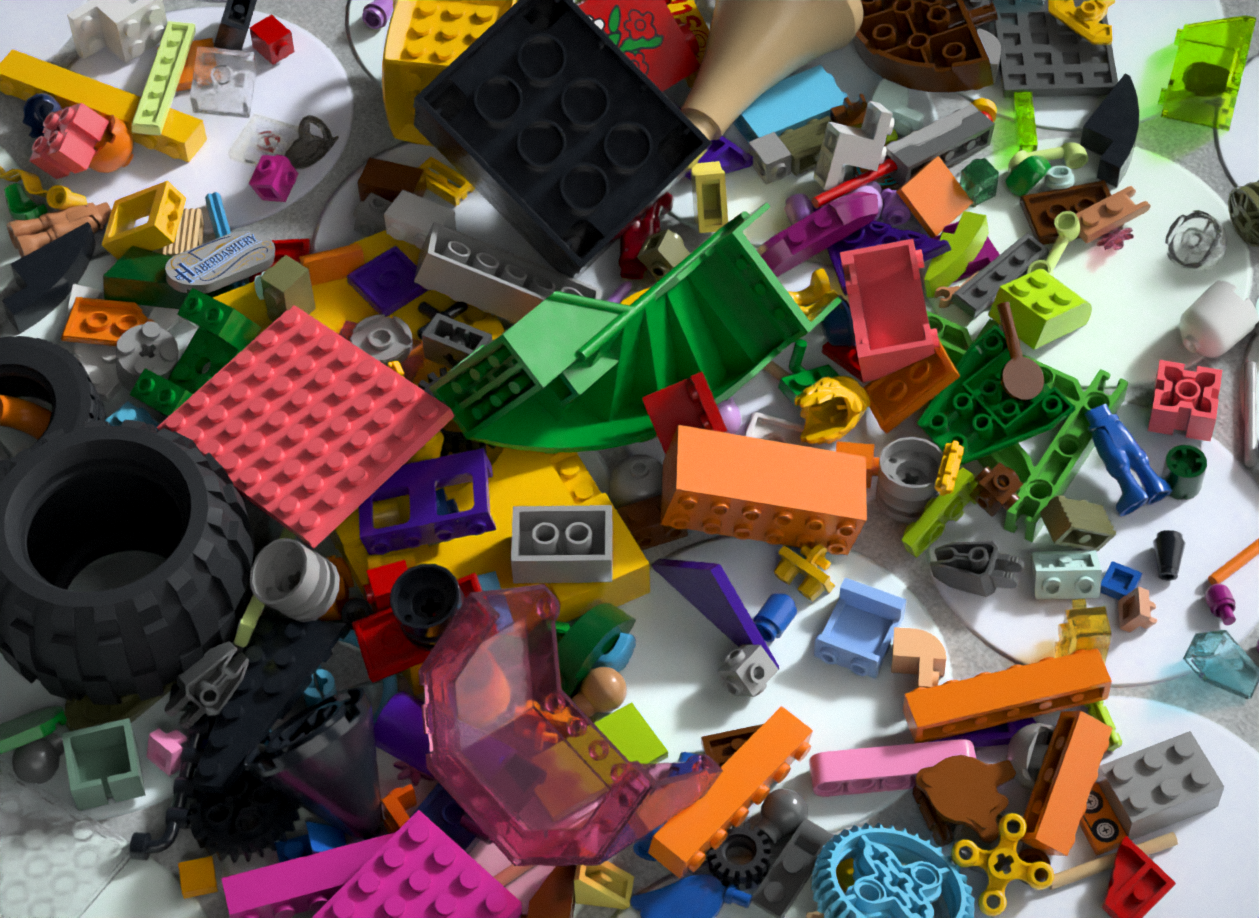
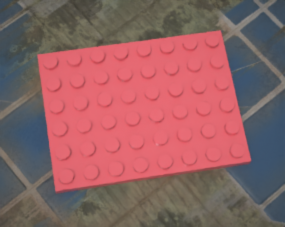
M294 305L290 310L285 311L156 428L158 431L163 428L171 432L175 431L193 440L203 456L210 453L228 474L239 494L314 549L455 416L450 407Z

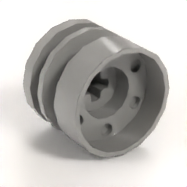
M906 437L890 442L882 450L879 459L875 496L877 504L884 514L897 521L906 523L916 522L923 514L928 501L934 497L937 498L940 492L934 489L943 456V452L937 445L926 439Z
M289 538L274 540L265 546L255 558L250 572V586L253 595L260 602L300 622L314 621L324 615L335 602L339 591L340 577L336 566L319 553Z

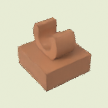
M1138 586L1118 601L1120 629L1132 632L1139 626L1148 629L1157 623V619L1151 617L1150 613L1156 609V604L1150 601L1149 590Z

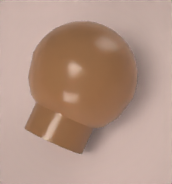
M598 667L591 670L585 676L581 684V691L572 699L587 719L597 712L609 713L618 709L624 702L627 694L626 682L623 676L615 669Z

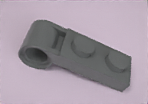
M805 819L751 898L752 903L776 918H784L812 875L818 854H820L823 846L833 838L834 834Z

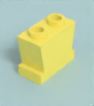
M719 161L697 163L691 169L694 221L698 224L699 233L716 232L728 222L725 172L722 170Z

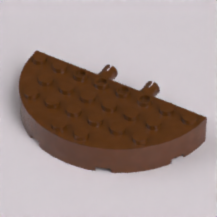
M861 0L863 21L853 37V42L864 63L882 78L909 89L926 92H961L979 90L983 87L994 85L990 60L975 28L998 20L993 2L968 10L963 0Z

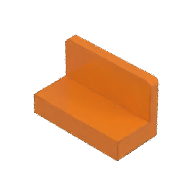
M358 243L299 257L300 264L309 269L312 286L347 278L348 274L365 264L363 250Z

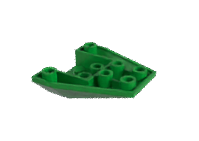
M994 325L969 346L955 367L960 377L934 397L917 422L918 426L942 452H944L945 445L953 441H958L959 445L964 447L960 466L1047 432L1076 410L1073 404L1055 386L1050 389L1045 382L1041 392L1028 401L1015 400L1004 391L1000 381V374L1003 366L1011 359L1004 333L997 325Z

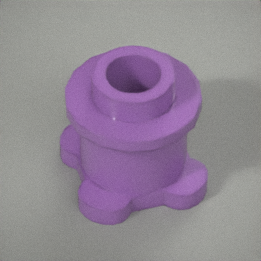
M887 188L881 191L883 199L882 220L892 226L902 225L910 219L911 212L897 194V190Z

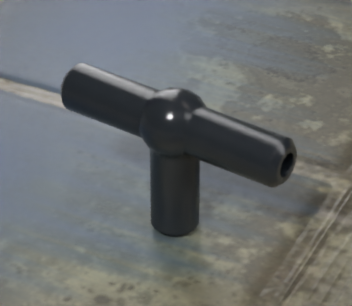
M425 301L421 302L418 306V311L431 319V321L437 313L455 319L468 309L467 303L463 301H457L445 311H439ZM430 322L417 330V335L421 340L422 334Z

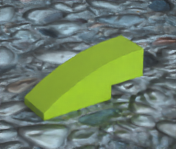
M963 211L955 234L942 233L939 241H948L952 250L932 258L924 278L927 297L934 298L935 291L939 287L948 288L965 272L968 263L974 261L989 234L986 215Z

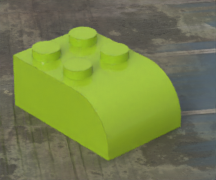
M1037 269L1000 286L988 316L1002 326L997 305L1009 302L1018 338L1035 350L1086 325L1091 316L1092 305L1044 269Z

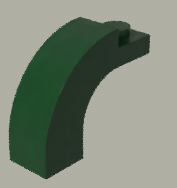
M611 603L599 604L587 611L572 625L556 646L548 660L552 665L538 690L561 705L571 706L573 702L572 697L577 694L583 679L591 667L605 652L614 648L620 633H630L636 619Z

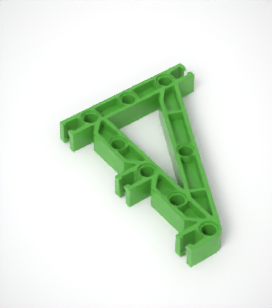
M927 311L930 329L937 328L938 338L956 367L969 346L974 342L971 340L968 329ZM989 319L975 340L994 325L1000 327V324ZM1022 354L1023 357L1029 358L1039 365L1043 372L1044 382L1048 387L1052 389L1055 386L1073 404L1076 410L1063 420L1066 422L1037 466H1033L1030 456L1019 443L977 459V461L983 468L988 466L991 470L1001 462L1005 467H1009L1016 472L1023 485L1016 493L1020 498L1006 513L1004 529L1015 533L1018 529L1015 523L1021 515L1025 514L1027 518L1024 523L1027 524L1024 539L1033 543L1044 526L1040 511L1048 505L1049 500L1053 497L1064 495L1095 447L1092 433L1088 431L1090 424L1085 417V413L1098 406L1107 404L1112 415L1116 414L1125 400L1128 381L1120 378L1116 390L1112 395H1107L1104 391L1106 381L1110 379L1111 374L1100 369L1087 390L1083 391L1078 379Z

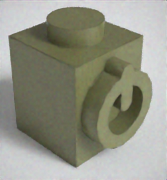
M667 229L648 236L637 258L659 281L685 259L690 252L685 248L682 238Z

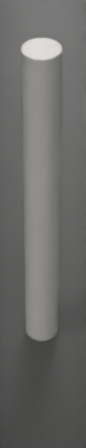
M1247 361L1244 364V464L1247 467H1255L1257 465V363L1255 361Z

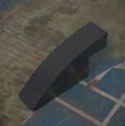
M1126 73L1085 123L1080 145L1102 156L1099 161L1097 179L1105 180L1106 183L1116 188L1126 175L1132 161L1139 128L1140 111L1138 96L1131 76Z
M88 222L10 264L16 283L22 290L3 299L2 302L9 321L20 334L50 314L71 293L73 284L79 283L96 247L92 228Z

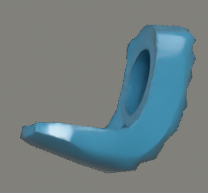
M620 633L614 648L608 654H603L591 668L610 667L618 672L623 670L629 663V659L636 646L634 635Z

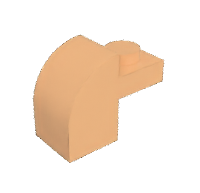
M894 627L891 673L918 675L917 688L938 686L939 676L944 677L947 660L946 651L942 643L927 631Z

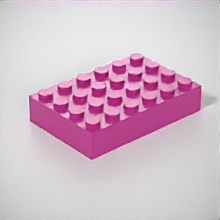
M418 810L312 918H519L522 914V902Z

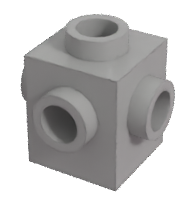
M370 193L364 202L359 201L353 212V217L356 218L354 231L369 237L386 230L384 213L391 206L392 202L373 193Z
M741 645L725 657V663L717 672L724 680L725 688L731 694L755 697L766 689V683L777 673L778 668L761 645Z

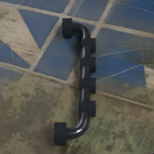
M173 684L169 701L180 689L177 684ZM190 700L180 711H186L189 705H192L194 702ZM204 713L194 725L189 727L187 747L183 748L181 755L182 766L180 774L174 781L172 805L166 812L164 834L160 838L152 840L150 833L134 832L130 841L131 859L148 860L150 854L167 850L175 842L179 829H189L190 822L188 816L192 815L191 809L185 808L187 798L196 799L195 793L199 792L193 789L191 781L194 770L197 768L204 749L200 748L202 739L208 740L214 725V721L208 719L209 715L207 713Z

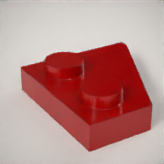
M1125 836L1119 843L1102 909L1111 918H1143L1176 885V882L1132 840Z

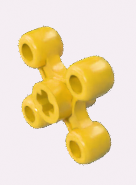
M1015 813L1006 814L1000 819L998 823L1000 840L994 849L982 850L974 842L964 839L956 842L951 849V859L955 865L961 868L975 866L986 872L988 885L978 898V906L981 912L987 916L994 917L1000 915L1005 910L1007 904L1005 888L1011 880L1021 879L1035 890L1047 889L1054 880V871L1049 864L1039 861L1026 863L1019 858L1016 847L1018 841L1025 835L1027 825L1022 816ZM1011 821L1017 824V833H1010L1007 830L1008 822ZM960 848H967L970 851V859L964 860L959 856ZM1000 855L1002 860L1006 857L1011 863L1007 867L1008 874H1004L1003 870L999 872L995 870L994 865L998 862L996 856ZM1036 870H1042L1045 873V880L1043 882L1035 879L1034 873ZM989 896H994L998 901V906L995 909L990 908L986 903Z

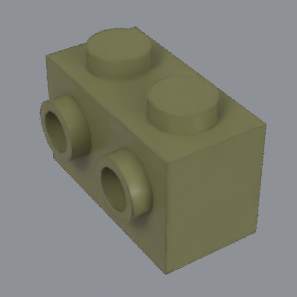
M287 255L281 258L273 267L268 268L260 278L267 307V316L272 322L277 320L285 311L290 310L294 305L307 314L316 309L309 269Z

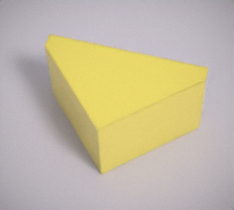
M585 848L579 849L574 877L576 904L617 909L629 908L634 876Z

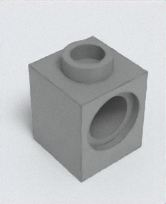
M775 132L749 142V154L753 156L752 167L765 184L780 180L791 174L792 154Z

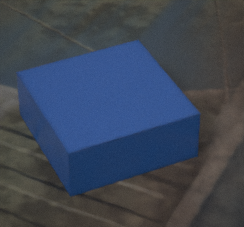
M1112 561L1101 582L1100 593L1120 600L1138 587L1142 573Z

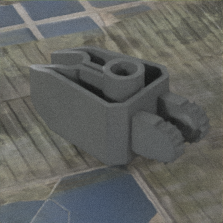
M993 541L951 542L936 548L934 552L937 561L930 562L933 576L945 585L983 597L995 593L996 587L1005 589L1016 588L1019 578L1012 572H1021L1025 565V562L1018 556L1000 554L998 547Z
M230 641L211 648L204 654L202 659L187 671H182L177 675V686L180 689L164 707V712L172 717L192 700L194 703L183 713L178 722L184 729L194 725L204 713H207L209 716L218 715L242 682L249 659L242 652L232 658L238 649Z

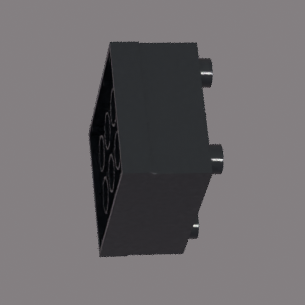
M518 0L414 97V126L557 272L574 279L580 277L697 164L712 144L573 0Z

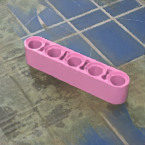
M957 739L820 752L814 754L809 759L813 792L817 796L829 797L913 789L916 785L915 778L919 770L932 767L951 756L965 755L976 758L974 745L970 740Z

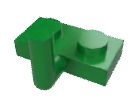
M803 339L795 341L788 368L793 375L780 378L778 389L795 407L797 406L794 400L804 389L810 387L821 378L840 376L829 364L806 370L801 365L807 348V342Z

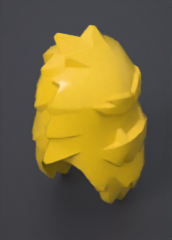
M849 376L821 378L810 387L804 389L794 400L795 405H800V408H802L800 417L806 420L800 438L802 442H808V444L818 443L820 445L824 443L830 444L848 434L860 421L867 407L870 406V398L866 390Z

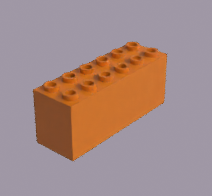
M678 425L663 460L661 525L671 526L675 529L702 531L711 535L733 536L741 540L763 541L772 545L794 546L800 549L804 545L813 549L816 545L821 544L827 548V552L830 554L848 555L867 521L865 456Z

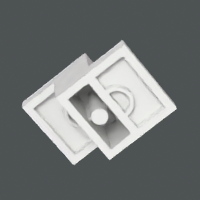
M90 0L67 14L77 54L83 60L107 46L127 63L160 43L167 25L163 0H138L133 4L128 0Z
M869 101L861 129L828 121L813 176L824 190H829L843 182L845 175L843 164L877 171L879 164L884 162L886 156L884 144L887 135L890 136L893 131L894 118H892L893 114L882 104Z

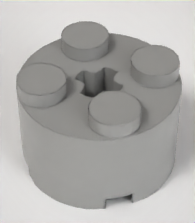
M146 322L143 325L134 326L123 333L117 341L116 371L120 383L127 390L131 391L144 368L168 380L179 358L178 344L173 335L160 327L156 322Z

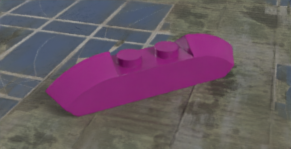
M856 192L838 198L774 235L756 251L775 276L779 277L872 222L878 215L877 194Z

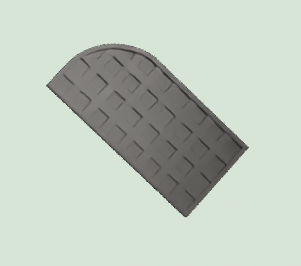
M991 0L998 15V20L993 22L995 37L1001 45L999 67L1004 98L1108 95L1118 83L1112 44L1093 45L1048 13V0ZM1073 0L1075 8L1089 0ZM1107 14L1099 23L1109 25Z

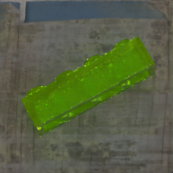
M1014 92L1013 114L1017 153L1022 150L1026 152L1037 151L1038 142L1032 92Z

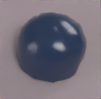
M39 93L27 99L23 107L24 118L22 122L31 129L29 133L31 138L37 139L40 136H44L43 130L45 127L43 122L51 112L62 110L53 96Z

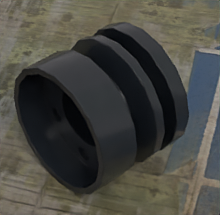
M419 564L407 569L395 581L391 589L390 605L406 638L415 647L425 651H442L453 647L465 636L470 626L471 611L456 577L447 568L437 564Z

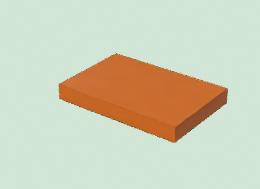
M940 340V347L934 348L935 354L880 379L871 381L863 387L870 398L869 407L880 428L886 434L960 377Z

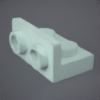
M1096 550L1031 552L1030 563L1035 579L1034 596L1036 599L1100 597L1102 569Z

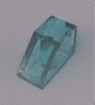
M1227 630L1196 633L1183 660L1204 682L1242 698L1251 699L1259 683V668Z

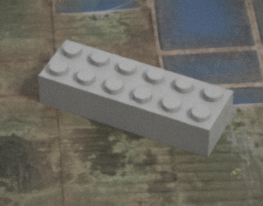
M433 222L420 250L414 279L415 283L420 284L427 290L438 291L448 295L455 301H463L473 305L482 312L493 313L503 317L512 324L518 322L555 291L601 300L602 290L436 222Z

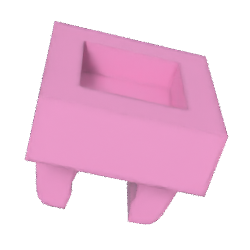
M158 728L149 734L147 758L170 777L180 770L183 751L181 744L187 741V737L177 729L166 734Z

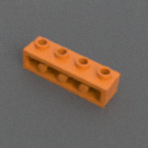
M1061 711L1023 816L1027 828L1025 835L1020 841L1043 851L1046 855L1068 856L1070 849L1075 843V834L1080 819L1086 811V802L1091 788L1097 780L1098 768L1103 754L1108 749L1109 737L1113 728L1083 711Z

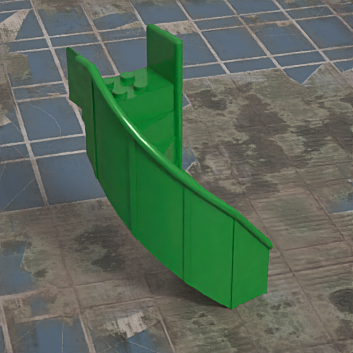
M766 202L749 214L743 211L723 225L630 306L555 291L487 345H481L431 385L429 389L439 401L451 408L455 416L453 420L462 430L467 440L516 450L544 452L545 454L597 451L637 442L642 443L653 440L657 436L642 401L644 396L703 371L714 400L718 405L732 397L790 344L808 334L817 324L824 321L825 317L842 300L837 297L806 317L743 234V231L770 208V205Z

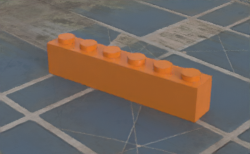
M1098 648L1087 651L1081 649L1074 651L1070 655L1058 658L1046 657L1039 662L1024 666L1020 664L1013 665L1006 670L994 673L983 672L973 678L960 681L949 680L939 686L913 689L904 695L903 713L914 743H924L1106 700L1109 697L1112 680Z
M781 706L657 831L652 838L648 853L679 879L689 870L695 872L706 858L705 853L711 847L716 850L724 842L728 835L726 831L732 825L738 827L749 814L748 808L753 803L756 805L761 804L770 792L769 787L775 781L778 784L781 783L791 770L790 765L795 760L801 762L807 756L812 747L809 741L813 730Z

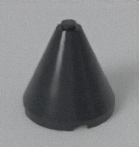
M357 687L347 690L351 698L339 701L336 694L331 695L284 722L266 736L269 743L262 753L257 746L249 752L245 758V765L256 779L352 838H362L364 841L373 838L381 831L379 826L383 823L372 704L364 689Z

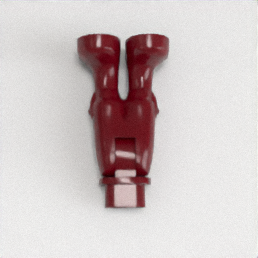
M669 192L645 213L643 219H639L620 237L618 264L621 268L620 276L622 278L641 280L643 279L644 271L648 270L637 256L647 237L661 231L660 215H666L672 210L674 198Z

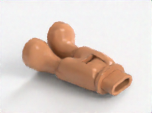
M92 202L87 203V205L74 206L46 213L36 219L15 220L7 223V230L13 246L19 250L20 257L22 258L86 222L91 225L93 234L98 231V228L103 230L104 224H107L112 210L107 202L96 206Z

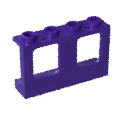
M484 448L402 465L359 506L360 539L368 554L384 555L392 551L417 548L421 545L436 542H447L455 538L481 535L485 532L496 530L495 522L490 514L488 478L493 477L492 466ZM473 481V508L442 516L437 515L436 489ZM409 495L410 519L408 522L379 529L374 528L373 501Z

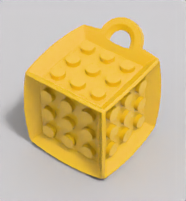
M393 0V12L387 29L382 58V92L387 121L392 136L395 139L434 147L414 126V97L518 0Z

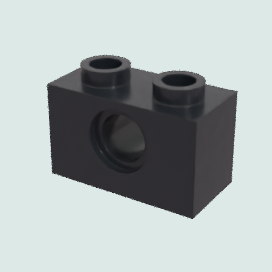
M227 0L214 47L238 55L241 54L257 0Z

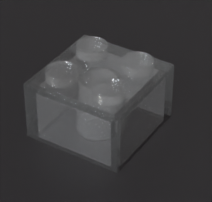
M197 46L190 92L193 113L250 118L257 72L254 52Z

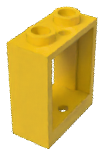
M167 180L115 200L101 245L119 260L131 246L154 251L173 244L186 197ZM149 216L147 223L134 228L136 220Z

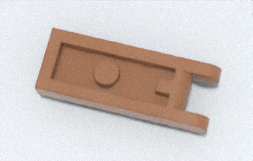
M1128 186L1076 213L1080 223V233L1078 236L1087 244L1146 213L1151 205L1147 201L1136 205L1130 199L1135 195L1136 190L1132 186Z

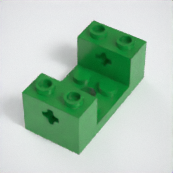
M194 288L189 292L177 315L198 329L167 380L144 368L129 394L167 418L248 346L261 330L260 326L234 308ZM210 362V368L206 373L202 374L203 367Z

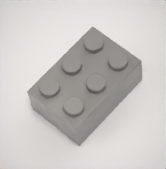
M612 505L513 506L511 548L513 583L613 582Z
M1191 731L1100 765L1096 780L1130 840L1218 807L1225 787Z

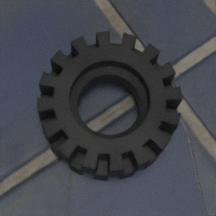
M745 822L744 828L732 825V829L726 831L728 835L724 842L716 850L712 847L708 850L710 873L713 872V876L718 880L722 879V885L726 887L730 883H734V885L738 886V890H740V884H745L747 890L752 888V881L758 885L762 882V876L766 877L768 874L771 854L768 837L766 834L761 836V829L757 826L753 831L750 830L751 823ZM744 847L751 851L753 857L747 864L736 865L727 860L726 853L731 848Z

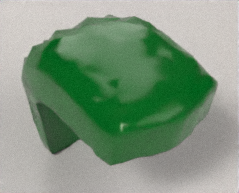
M1033 155L1027 157L1005 179L1009 191L1019 197L1028 194L1050 170L1051 165L1043 156Z
M19 183L8 185L4 189L9 213L15 220L36 219L48 213L45 204L33 202Z

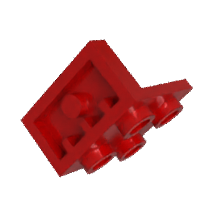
M703 371L642 398L665 455L678 425L723 433L727 431Z

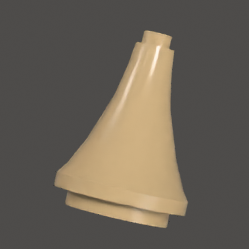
M716 0L704 57L692 88L680 111L710 141L718 140L737 117L760 95L810 61L847 46L862 25L863 7L861 0Z

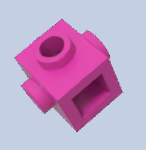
M262 155L248 184L264 201L286 202L299 173L292 166L290 160L283 155Z

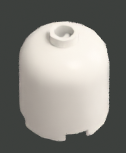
M1217 280L1182 314L1179 329L1183 338V344L1190 352L1197 353L1206 358H1217L1231 349L1255 328V324L1259 321L1257 310L1249 298L1243 301L1234 292L1237 289L1235 285Z

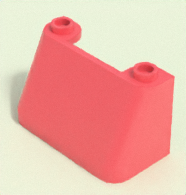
M908 239L840 252L863 383L880 379L935 354L934 348L940 347L937 328L930 329L919 273L920 268H925L921 249L915 250L914 240Z

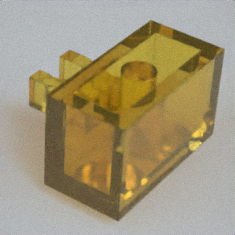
M1085 599L1072 600L1073 609L1065 610L1063 623L1058 625L1059 641H1055L1056 658L1070 655L1074 651L1081 649L1087 651L1098 648L1105 664L1112 637L1106 607L1087 608Z

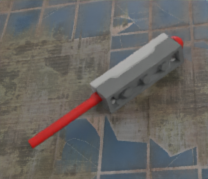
M971 104L961 110L954 111L949 116L935 120L930 125L918 131H913L908 136L885 146L886 156L884 162L878 166L877 171L868 170L812 197V205L815 208H819L887 174L900 186H903L937 156L941 158L947 167L990 145L995 127L992 116L986 111H978Z

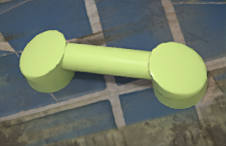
M1069 142L1061 147L1033 152L1022 150L1011 158L1008 163V171L1011 173L1020 162L1033 155L1043 156L1048 161L1064 158L1066 166L1070 169L1081 168L1088 162L1089 158L1083 146Z
M1064 211L1057 215L1054 225L1059 235L1047 258L1031 263L1027 274L1037 269H1044L1054 277L1053 270L1068 242L1075 240L1080 233V223L1075 213Z

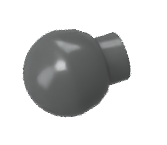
M53 732L41 739L16 748L12 756V767L17 777L25 783L33 785L43 784L52 779L59 768L60 756L64 753L62 738Z
M787 788L772 791L761 805V819L754 828L756 826L760 828L761 836L766 834L768 842L772 845H775L782 836L794 835L800 824L808 818V807L804 798L796 791Z

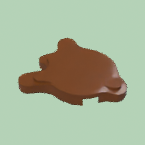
M956 755L945 758L932 767L919 770L915 778V784L919 790L925 793L927 799L930 800L935 808L936 814L943 820L970 827L983 842L993 843L999 836L996 817L1009 804L1008 798L998 793L997 788L1014 779L1016 771L1010 760L987 764L974 757Z

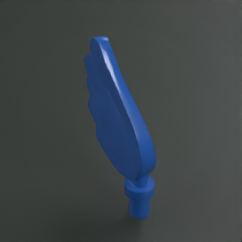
M698 874L686 877L657 890L634 895L631 898L630 905L634 910L640 911L641 918H715L724 903L729 905L734 903L748 909L753 896L738 890L736 885L730 884L729 887L722 885L713 875Z

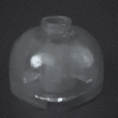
M1194 210L1193 212L1195 213H1190L1187 216L1183 214L1172 223L1166 235L1165 244L1168 245V258L1175 265L1189 271L1202 272L1218 265L1224 258L1228 237L1224 226L1214 216L1204 211Z

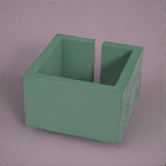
M129 718L62 733L70 791L78 811L109 804L108 798L114 797L116 803L146 796L137 741Z

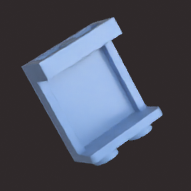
M844 578L840 586L839 600L822 635L818 634L815 639L814 656L820 658L825 663L837 664L848 668L857 675H867L876 679L892 645L894 627H900L904 619L906 599Z

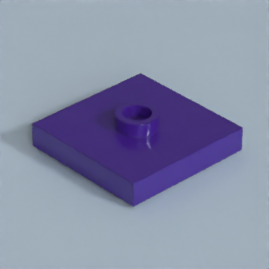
M396 245L347 275V282L379 315H385V317L429 291L414 282L417 266Z

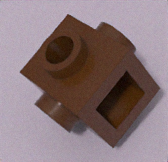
M999 462L992 470L987 466L977 475L974 481L978 484L969 496L993 517L1002 507L1008 511L1018 501L1020 497L1016 493L1023 483L1019 480L1014 470L1005 467Z

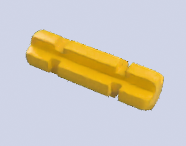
M958 441L945 445L934 489L940 492L941 496L951 494L954 490L964 453V447L959 445Z

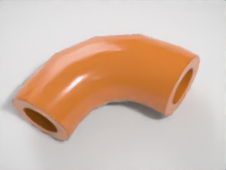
M0 394V426L22 431L38 440L46 430L52 412L33 402Z

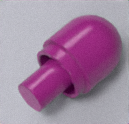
M1224 584L1211 585L1205 594V599L1211 613L1221 618L1224 625H1232L1236 621L1233 614L1236 609V602L1230 589Z

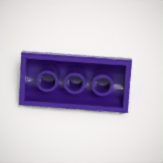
M407 691L396 693L387 702L374 725L377 748L473 800L479 796L516 754H520L519 751Z

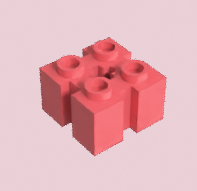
M83 103L51 112L43 122L45 127L43 130L44 136H40L35 140L32 146L33 153L29 161L55 179L69 176L70 171L74 174L88 169L96 151L93 148L96 142L101 140L109 122Z
M1160 360L1154 384L1148 431L1173 435L1174 429L1186 431V438L1211 441L1217 417L1222 370L1197 366L1196 372L1184 370L1185 364Z

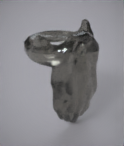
M312 115L304 116L299 123V138L285 152V157L290 160L296 170L308 168L320 161L331 150L339 137H333L331 131L321 119ZM309 123H313L321 130L323 138L310 133Z

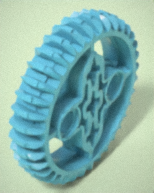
M867 823L861 828L853 825L850 830L843 829L838 835L834 834L833 838L823 846L820 854H818L812 870L811 890L814 891L813 900L817 902V911L823 913L824 918H933L934 909L931 903L936 901L940 894L946 902L950 918H973L975 911V898L971 896L972 887L967 885L968 877L960 874L961 867L952 864L951 856H944L942 854V847L935 848L930 845V839L924 841L918 838V833L914 836L908 834L905 828L901 831L895 830L892 824L888 828H883L880 823H877L873 828ZM853 858V879L855 884L850 886L844 895L837 880L836 867L842 861Z

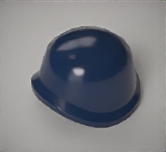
M840 295L838 297L842 302L821 322L822 331L826 340L832 346L853 348L856 346L850 305Z

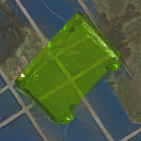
M1249 15L1186 23L1183 29H1177L1174 45L1178 46L1168 88L1161 89L1158 105H1163L1161 117L1226 131L1230 130L1257 17Z

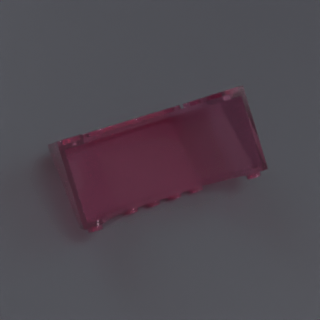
M544 584L469 593L418 670L419 685H424L425 704L421 705L424 734H428L430 753L426 754V764L429 772L514 866H597L703 798L723 770L712 758L705 754L693 755L686 762L640 763L638 760L630 762L561 689L555 621L560 613V605L556 596Z

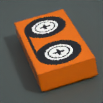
M1096 782L1091 788L1086 802L1087 808L1080 819L1079 825L1095 855L1098 856L1117 849L1119 843L1127 834L1099 784Z

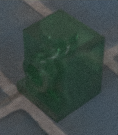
M986 158L974 159L961 170L960 185L973 201L970 205L972 208L996 196L999 172Z

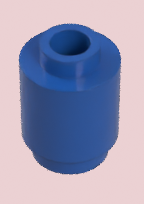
M774 593L763 604L754 617L753 622L764 641L773 642L783 635L798 612L794 600L786 594Z

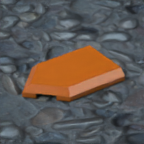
M76 297L62 333L61 341L117 346L118 339L128 329L154 321L148 319L142 313V309L133 302Z

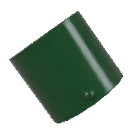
M1179 445L1169 450L1161 478L1167 481L1172 488V492L1168 496L1177 500H1188L1199 494L1207 469V458L1201 450L1191 445Z

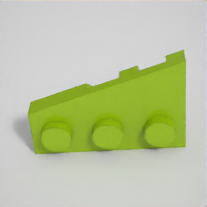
M962 467L958 471L953 492L946 494V496L939 494L937 498L930 499L921 517L916 522L910 523L905 529L901 540L906 551L915 558H918L943 534L945 524L949 520L957 522L964 515L963 508L970 501L973 504L977 503L969 496L977 485L971 472Z

